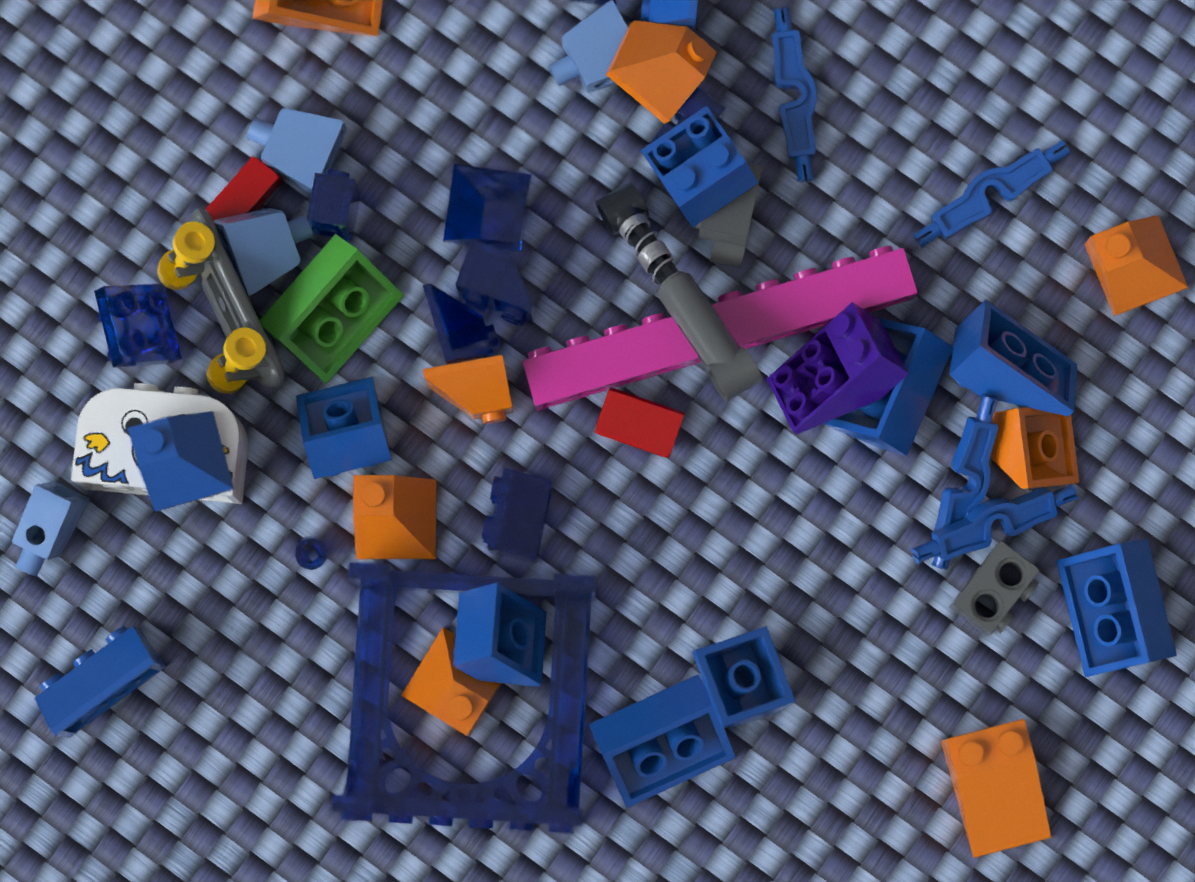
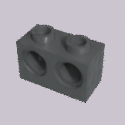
M1000 541L994 546L962 588L949 608L986 636L992 634L994 630L1002 633L1015 616L1010 611L1011 607L1018 598L1025 602L1038 586L1039 582L1033 578L1040 570L1004 542ZM1002 565H1012L1017 569L1019 580L1015 586H1008L1001 581L999 571ZM986 596L992 599L995 604V612L992 617L984 618L976 612L975 602L978 597Z

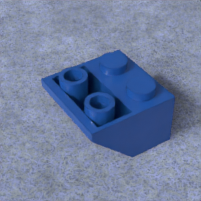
M707 105L640 150L692 228L759 183L747 162Z

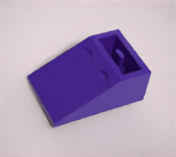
M852 302L767 378V381L793 433L797 435L880 400L910 373L881 320Z

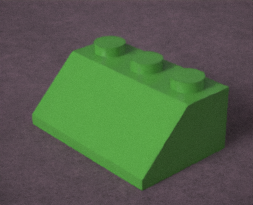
M335 234L259 321L262 328L327 384L402 299L404 294L357 248Z

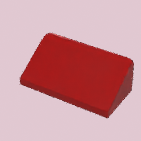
M252 156L205 210L212 216L213 221L258 211L283 181L277 173Z
M609 387L594 432L615 441L669 458L685 412Z

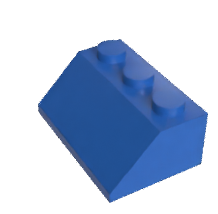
M878 318L884 325L910 374L880 400L823 424L877 448L907 456L953 347L925 328Z
M1148 539L1119 543L1056 561L1085 677L1177 656Z
M125 625L118 628L106 637L105 640L108 644L96 653L93 649L85 652L74 660L73 665L75 668L63 677L58 673L40 686L43 692L34 699L54 736L70 738L167 667L139 628L132 626L127 629Z
M699 674L589 724L626 808L736 758L726 732L719 724L708 692Z

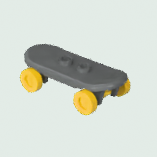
M198 208L191 214L189 222L181 225L173 237V250L166 252L158 263V277L166 287L173 290L188 288L196 279L197 274H200L203 279L201 282L202 288L227 338L223 347L224 353L214 357L207 368V380L213 389L224 394L235 393L241 389L248 379H256L265 387L275 389L283 384L285 377L281 360L265 334L225 251L212 216L207 210Z

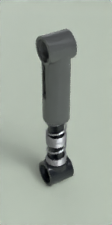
M629 182L595 201L599 215L608 230L613 235H622L626 243L635 248V256L645 271L653 274V283L660 286L657 296L707 368L709 377L720 396L725 401H729L762 382L761 373L750 353L736 342L691 274L678 271L674 265L675 258H671L672 254L665 243L657 240V232L650 230V221L647 218L649 217V212L637 188Z

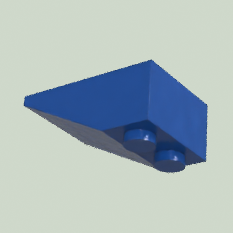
M985 299L955 328L949 375L961 387L969 388L980 397H982V394L997 397L1002 402L1064 416H1070L1074 412L1078 364Z

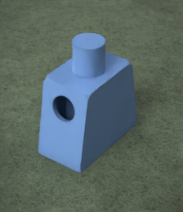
M613 0L604 4L562 36V47L567 56L548 65L558 86L579 77L587 93L616 85L605 74L628 27Z
M282 108L275 124L255 117L249 127L247 139L265 146L261 160L266 166L296 186L319 198L347 128L344 121Z
M273 208L214 220L220 240L247 296L256 293L300 264V256L295 244L312 237L311 226L304 216L287 222L283 211Z
M55 481L35 485L12 539V543L23 548L15 567L29 575L37 576L45 559L49 560L60 557L90 498ZM42 529L45 532V538L42 535Z

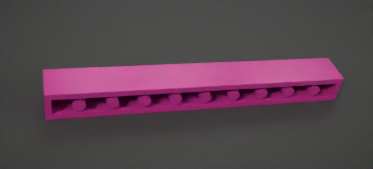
M889 245L869 252L870 258L855 262L854 257L835 261L831 264L833 269L817 273L816 268L800 271L793 275L795 279L793 281L780 284L778 279H773L756 285L757 291L742 295L740 290L723 294L718 297L719 302L712 304V306L739 346L749 349L826 326L852 302L870 313L914 300L918 292L904 248L893 251L892 246ZM658 313L642 319L643 325L628 329L627 324H622L604 330L605 336L590 340L588 335L571 339L566 342L567 347L552 352L551 347L533 350L528 353L529 359L522 360L536 411H540L607 391L609 387H621L695 365L702 361L672 316L666 318L665 313Z

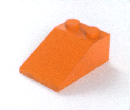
M255 0L253 19L286 26L376 37L379 32L383 0Z
M1024 719L941 740L973 858L1051 838L1036 760Z

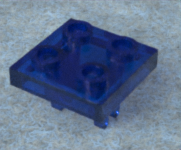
M163 284L103 286L94 291L99 315L97 316L99 323H102L109 350L107 356L108 360L112 362L113 368L172 364L182 359Z

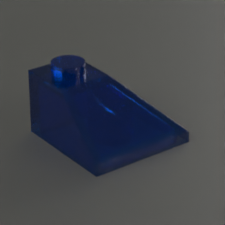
M454 164L443 242L521 252L532 174Z
M431 283L422 285L447 365L495 356L493 349L500 347L493 324L485 326L482 315Z

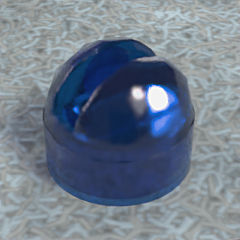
M304 537L295 546V558L298 564L305 569H317L327 559L326 546L317 537ZM306 543H310L319 556L313 561L308 552L303 548V545Z

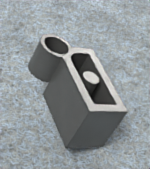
M747 163L759 182L763 166ZM759 183L693 227L700 229V238L714 240L710 262L741 268Z

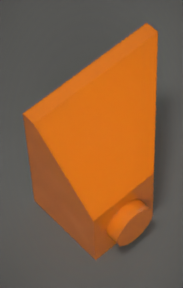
M634 20L629 24L605 75L661 122L666 124L706 77L717 51L686 26Z
M1159 215L1128 221L1091 235L1084 244L1114 317L1188 288Z
M503 355L423 369L424 378L429 389L473 419L482 418L483 424L505 421L507 419L506 414L514 413Z
M1017 408L994 412L992 422L998 425V431L990 457L1021 489L1080 483L1071 415L1064 416L1033 408Z
M353 475V521L356 559H436L437 480L397 475Z
M443 627L401 696L470 737L502 683L479 681L455 668L453 664L456 635Z

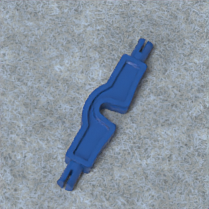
M783 7L784 23L782 22L781 8L773 10L777 32L772 34L775 87L777 89H796L801 94L798 100L781 104L779 106V116L786 139L788 158L790 160L795 159L797 182L803 183L805 181L803 167H805L806 180L810 182L814 180L810 157L815 156L816 153L811 119L817 100L816 86L811 74L804 67L800 34L798 30H792L790 8Z
M1060 140L1043 152L1036 148L1008 167L991 168L977 175L969 183L961 197L935 212L931 217L932 223L913 233L916 241L930 233L919 240L918 245L923 248L941 235L944 239H948L962 229L990 216L993 209L985 195V189L987 188L996 189L1006 202L1014 201L1034 183L1049 175L1052 171V164L1070 154L1068 147L1062 149L1066 145L1065 142Z
M982 394L977 417L967 418L962 438L952 459L951 466L958 474L968 476V482L963 487H948L943 490L934 531L965 519L975 507L981 504L986 496L990 484L988 461L998 431V425L992 422L997 402L999 401L997 397ZM935 556L932 565L947 570L950 560L944 561L940 557Z
M1069 484L1054 492L1042 487L1012 500L996 498L985 501L975 507L965 519L933 531L931 534L932 541L911 548L912 557L917 564L935 556L947 561L968 552L987 548L992 542L991 525L996 519H999L1004 533L1009 536H1016L1041 522L1056 517V507L1076 501L1078 499L1077 491L1072 484Z

